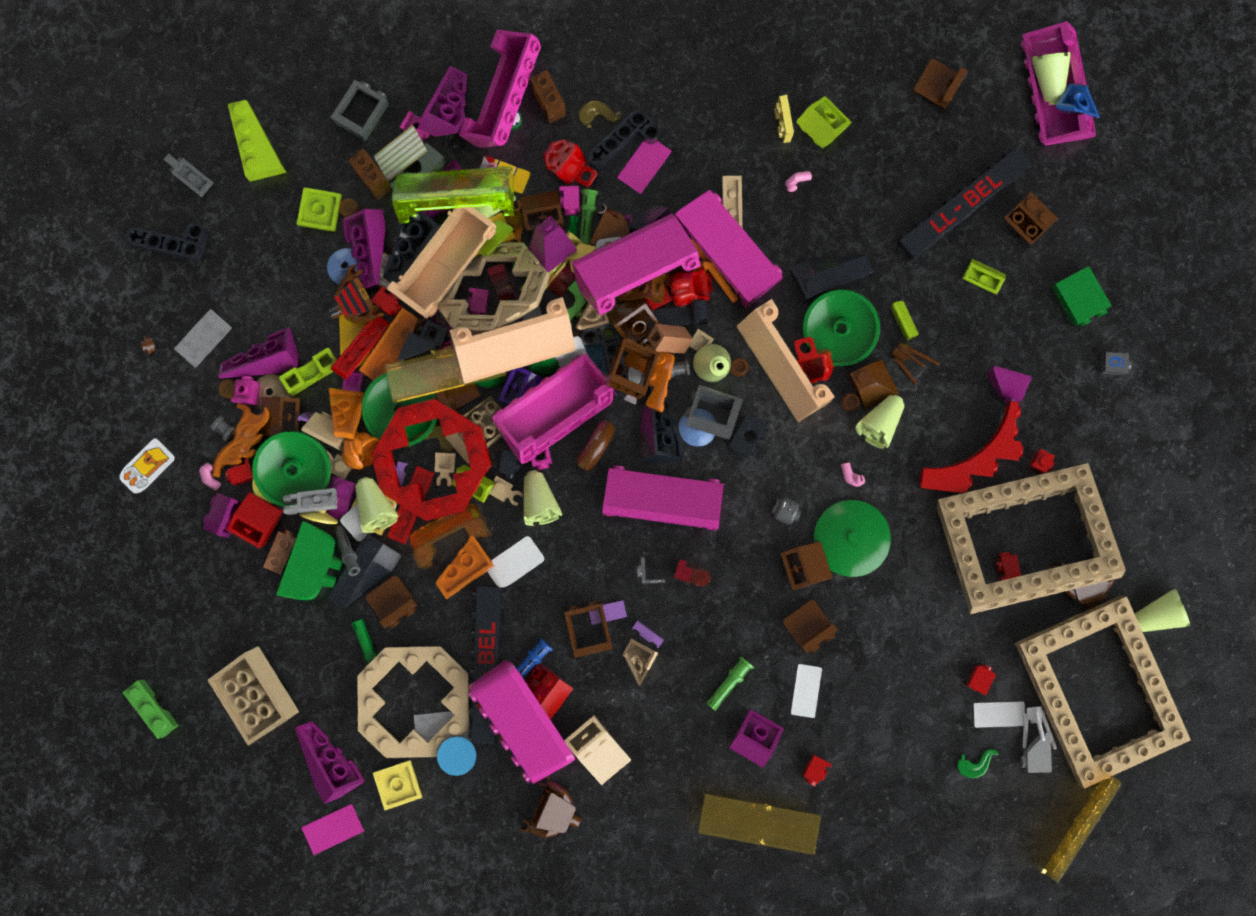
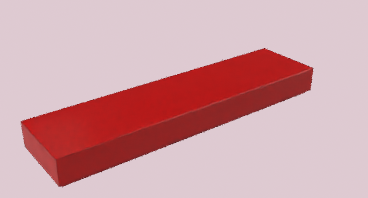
M376 317V319L367 323L331 366V370L347 380L379 342L391 324L381 317Z
M417 466L409 485L419 483L424 501L435 473ZM400 505L397 511V522L391 526L387 537L406 544L417 515Z

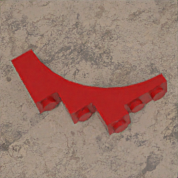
M1007 401L1005 413L997 431L990 441L977 453L953 465L937 468L921 467L919 487L967 493L968 489H971L972 486L970 474L993 477L998 468V462L995 461L996 458L1019 461V456L1022 457L1023 445H1021V441L1014 440V436L1017 437L1018 434L1016 419L1020 417L1021 406H1018L1019 402Z

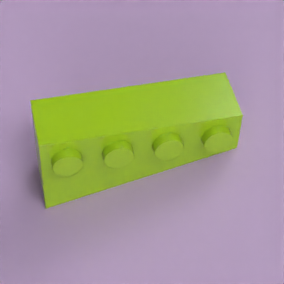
M243 100L228 104L245 177L251 182L287 173L248 101Z

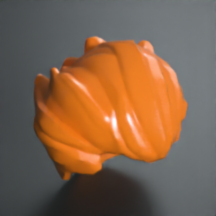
M356 431L354 439L347 438L343 440L344 446L341 454L343 462L346 466L358 470L364 466L371 465L373 463L371 455L380 440L370 436L368 433Z

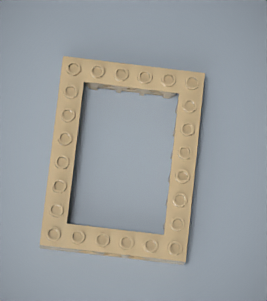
M1088 463L938 499L936 508L970 614L1121 578L1126 571ZM1077 490L1074 500L1075 503H1078L1082 515L1081 521H1084L1086 526L1087 538L1091 541L1094 558L985 584L964 517L972 518V515L985 512L988 514L993 510L1009 509L1010 506L1022 503L1025 505L1030 501L1038 499L1046 500L1047 497L1059 494L1062 496L1067 492Z
M1117 596L1015 643L1076 782L1084 789L1191 740L1126 596ZM1114 624L1115 628L1113 629L1120 637L1123 644L1122 649L1126 651L1129 657L1130 667L1134 669L1139 681L1137 682L1142 686L1146 695L1145 700L1150 704L1155 715L1153 718L1158 722L1161 732L1157 730L1148 731L1147 735L1138 739H1131L1125 745L1113 747V750L1092 758L1046 654Z

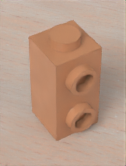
M655 324L647 340L657 352L684 354L693 338L685 327Z
M287 530L284 533L278 531L263 566L264 568L284 575L297 539L295 538V533Z

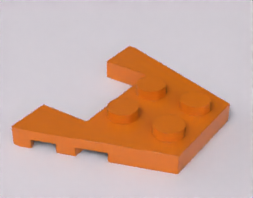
M644 343V344L642 345V346H649V347H651V345H648V344H646V343ZM661 351L658 352L659 356L648 385L654 389L646 401V405L663 412L664 398L667 396L668 380L671 378L675 357L673 354ZM631 353L624 357L627 373H629V368L632 367L643 374L647 360ZM620 367L617 368L616 375H620L622 373V369Z

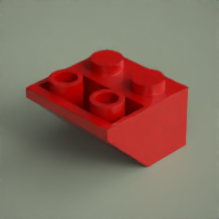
M249 492L235 511L226 530L260 549L268 543L283 510Z
M541 663L536 665L525 680V683L550 720L573 690L570 685Z

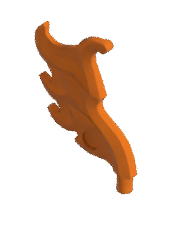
M237 404V408L241 409L243 414L233 432L234 439L224 446L215 458L212 466L214 467L213 477L220 478L221 469L224 466L238 465L242 462V457L251 458L254 456L256 450H251V448L260 442L264 436L263 434L258 435V432L269 419L267 407H264L262 414L255 415L251 412L249 406Z

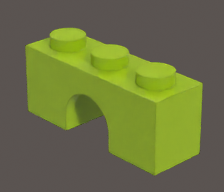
M329 347L313 356L312 361L300 368L295 367L279 377L290 395H296L333 372L331 366L337 358Z

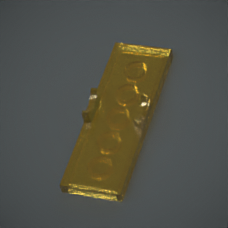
M450 346L439 351L431 350L430 355L385 365L393 403L507 375L505 371L464 384L454 351L450 349Z
M705 794L698 833L815 855L821 815Z

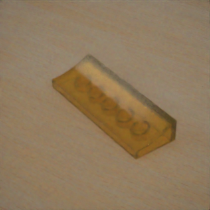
M1111 776L1099 783L1042 873L1057 883L1060 881L1121 787L1122 782Z

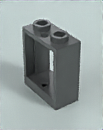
M354 80L332 114L331 119L338 126L366 142L389 103L386 99L387 96L381 91L377 90L375 92L370 89L371 86L366 82ZM357 90L362 91L379 102L363 128L342 116Z
M699 385L697 392L693 391L690 402L693 403L692 407L688 406L685 418H688L686 426L730 440L743 399ZM699 400L731 410L726 426L695 416Z

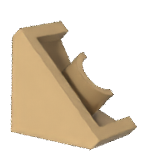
M588 302L575 328L583 330L607 324L609 320L606 313L599 315Z
M631 639L622 656L625 657L640 687L658 653Z

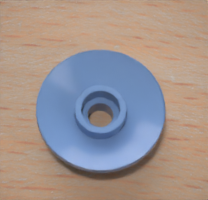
M344 248L337 250L328 260V274L337 284H340L348 272V268H342L343 263H348V267L354 264L358 266L356 258H352V249Z
M696 408L695 416L716 422L710 412ZM685 414L682 416L679 422V433L687 444L699 447L713 440L715 435L686 426L688 418H685Z

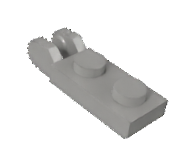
M332 488L285 495L283 497L284 503L297 504L285 506L283 513L291 515L298 512L337 509V490Z

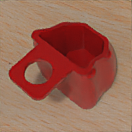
M565 139L551 142L549 148L543 154V161L547 170L554 173L567 185L576 181L589 187L598 174L596 170L585 165L586 157L580 147ZM584 172H591L589 180L583 181L581 179Z
M695 268L691 271L679 269L672 272L669 276L671 297L676 306H687L694 301H708L710 299L709 293L713 291L711 275L705 272V268Z
M812 337L796 340L794 343L798 355L796 361L810 383L816 384L819 380L827 381L831 376L834 366L831 351L827 348L816 350ZM803 342L811 345L809 353H803L800 350V345Z

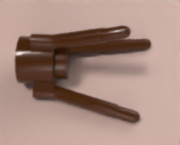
M901 342L892 353L895 356L894 361L899 364L913 384L917 385V381L902 363V360L906 362L910 358L915 363L925 367L924 363L912 355L913 353L936 365L940 363Z

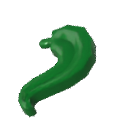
M994 749L985 750L976 764L965 760V755L961 754V760L957 762V769L960 774L968 778H979L986 773L992 755L998 756L999 753Z

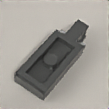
M170 154L164 158L172 166L169 171L200 197H203L213 185L209 178L184 158L179 157L176 160Z

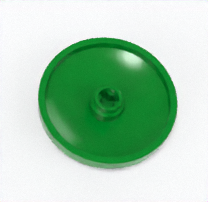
M832 290L818 297L807 310L803 323L804 338H813L816 350L827 348L831 351L834 366H849L865 359L875 348L880 336V319L875 307L865 296L852 290ZM806 342L808 348L811 351V345Z
M390 371L376 378L367 388L362 401L363 420L369 432L380 440L398 408L438 398L430 383L422 376L410 371ZM438 419L406 426L409 446L415 445L428 437Z
M283 431L268 438L256 452L253 461V477L259 491L270 502L282 507L296 505L297 503H284L283 497L285 495L297 494V492L326 489L331 477V462L324 446L311 435L300 431Z
M846 500L832 505L822 513L815 525L813 543L821 541L832 572L845 577H858L871 573L883 563L890 549L891 534L886 519L875 507L863 501Z

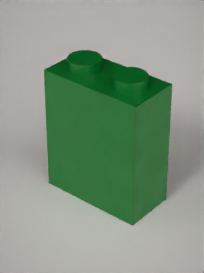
M1089 266L1051 287L1073 327L1078 324L1081 327L1091 322V317L1096 315L1099 318L1108 313L1106 309L1111 307L1109 300Z

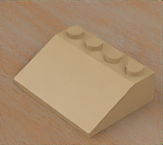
M259 646L245 652L208 679L209 684L247 745L252 744L299 712Z

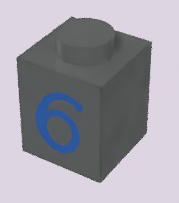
M1105 352L1101 355V374L1125 375L1131 370L1132 360L1129 359V353Z

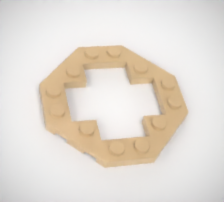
M501 243L487 258L479 254L471 260L437 305V309L452 329L464 327L469 329L472 335L505 327L539 306L549 280V274L524 243ZM486 262H516L512 270L514 276H528L519 300H501L495 315H465L468 308L467 301L454 300L463 276H480Z
M441 646L385 647L357 676L358 731L386 758L437 757L438 749L443 741L454 736L461 737L469 729L468 672ZM427 661L454 687L441 700L454 716L428 742L415 729L399 742L373 717L386 701L372 688L398 662L414 674Z

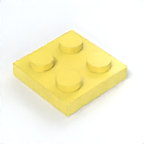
M783 95L779 96L774 113L776 120L779 119V138L782 137L783 143L791 142L794 130L788 97Z
M411 760L373 773L384 810L422 798Z

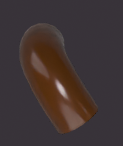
M608 421L598 423L589 441L576 459L579 467L589 471L595 466L615 433V427L612 423Z

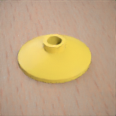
M326 510L299 514L303 518L326 524L338 523V520L326 513Z

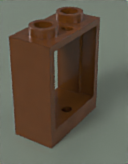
M545 70L530 78L532 92L549 124L565 117V103L548 71Z
M364 149L348 160L354 171L377 200L392 190L387 178Z
M624 338L617 345L604 385L637 399L642 398L646 394L659 353L655 352L652 347L642 346L633 339ZM623 351L647 360L639 384L616 375Z
M598 601L586 603L587 607L579 608V605L568 607V611L564 612L575 658L613 649L603 604H598ZM599 609L606 643L578 649L571 616Z

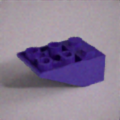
M520 367L511 370L498 399L499 402L509 406L512 400L519 399L525 395L528 389L537 387L544 378Z

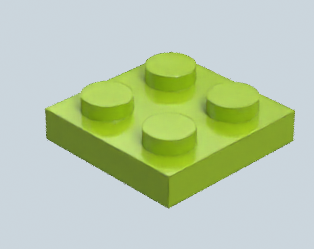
M304 188L297 225L335 232L342 195L334 192Z

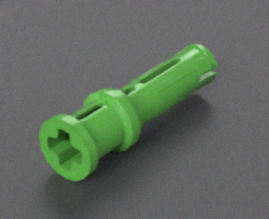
M583 189L581 190L583 196L582 205L580 206V211L582 212L580 240L588 245L592 235L593 213L597 210L595 200L598 191Z
M741 656L736 666L729 670V676L706 702L715 711L737 683L743 682V677L746 673L754 668Z

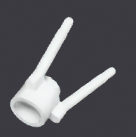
M1042 706L1026 708L1027 713L1023 714L1024 731L1022 747L1025 749L1027 746L1028 724L1030 720L1031 724L1037 723L1041 741H1045L1041 723L1043 722L1046 732L1050 733L1053 749H1056L1057 746Z

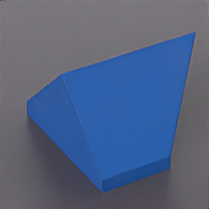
M1070 83L1056 104V108L1063 113L1075 115L1085 113L1089 117L1100 118L1087 85Z

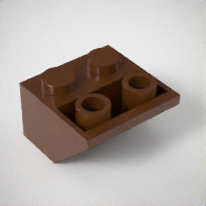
M557 190L520 198L527 235L534 234L535 227L549 216H552L558 225L564 228Z
M1032 192L1004 218L1030 246L1058 219Z
M261 397L260 414L263 413L264 407H267L269 419L259 430V434L273 436L283 431L299 430L300 398Z
M821 541L781 553L792 590H798L833 578Z

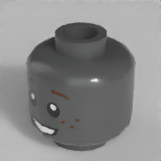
M782 497L780 500L776 499L771 511L775 520L787 525L793 523L794 520L798 521L801 515L799 503L787 497Z

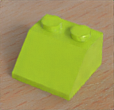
M826 96L809 106L796 121L800 128L822 149L852 123Z

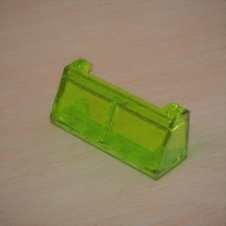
M501 166L495 168L397 174L392 193V203L399 223H409L410 215L417 217V211L478 206H492L493 211H497V208L504 211V216H514V175L512 167Z

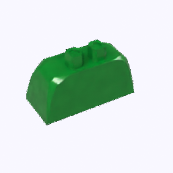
M302 522L276 595L298 600H311L318 596L322 586L334 587L336 577L327 575L329 567L340 570L342 560L334 557L336 541L331 535L308 522Z

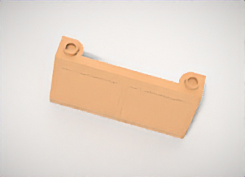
M458 196L451 203L454 206L453 212L449 210L447 213L449 215L411 267L404 276H399L401 281L397 283L392 281L387 288L426 319L435 314L438 308L437 305L486 240L491 239L496 232V225Z
M563 297L550 301L547 304V314L488 332L472 336L470 330L464 327L450 330L453 351L464 384L575 351L569 314Z
M771 299L749 314L737 325V329L798 423L830 403L834 395L826 385L819 384L813 387L772 324L778 316V308Z

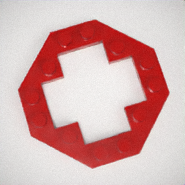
M438 399L398 408L371 455L378 485L383 494L425 521L464 512L470 499L481 484L484 475L491 467L483 428L454 409L449 408ZM439 418L444 437L462 432L471 470L453 474L457 489L456 494L423 502L419 483L400 487L392 450L409 446L406 426Z

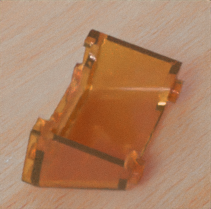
M468 503L464 512L440 517L415 530L410 535L414 559L420 569L425 570L433 565V555L437 553L433 543L464 527L472 537L482 536L486 538L492 535L477 505Z

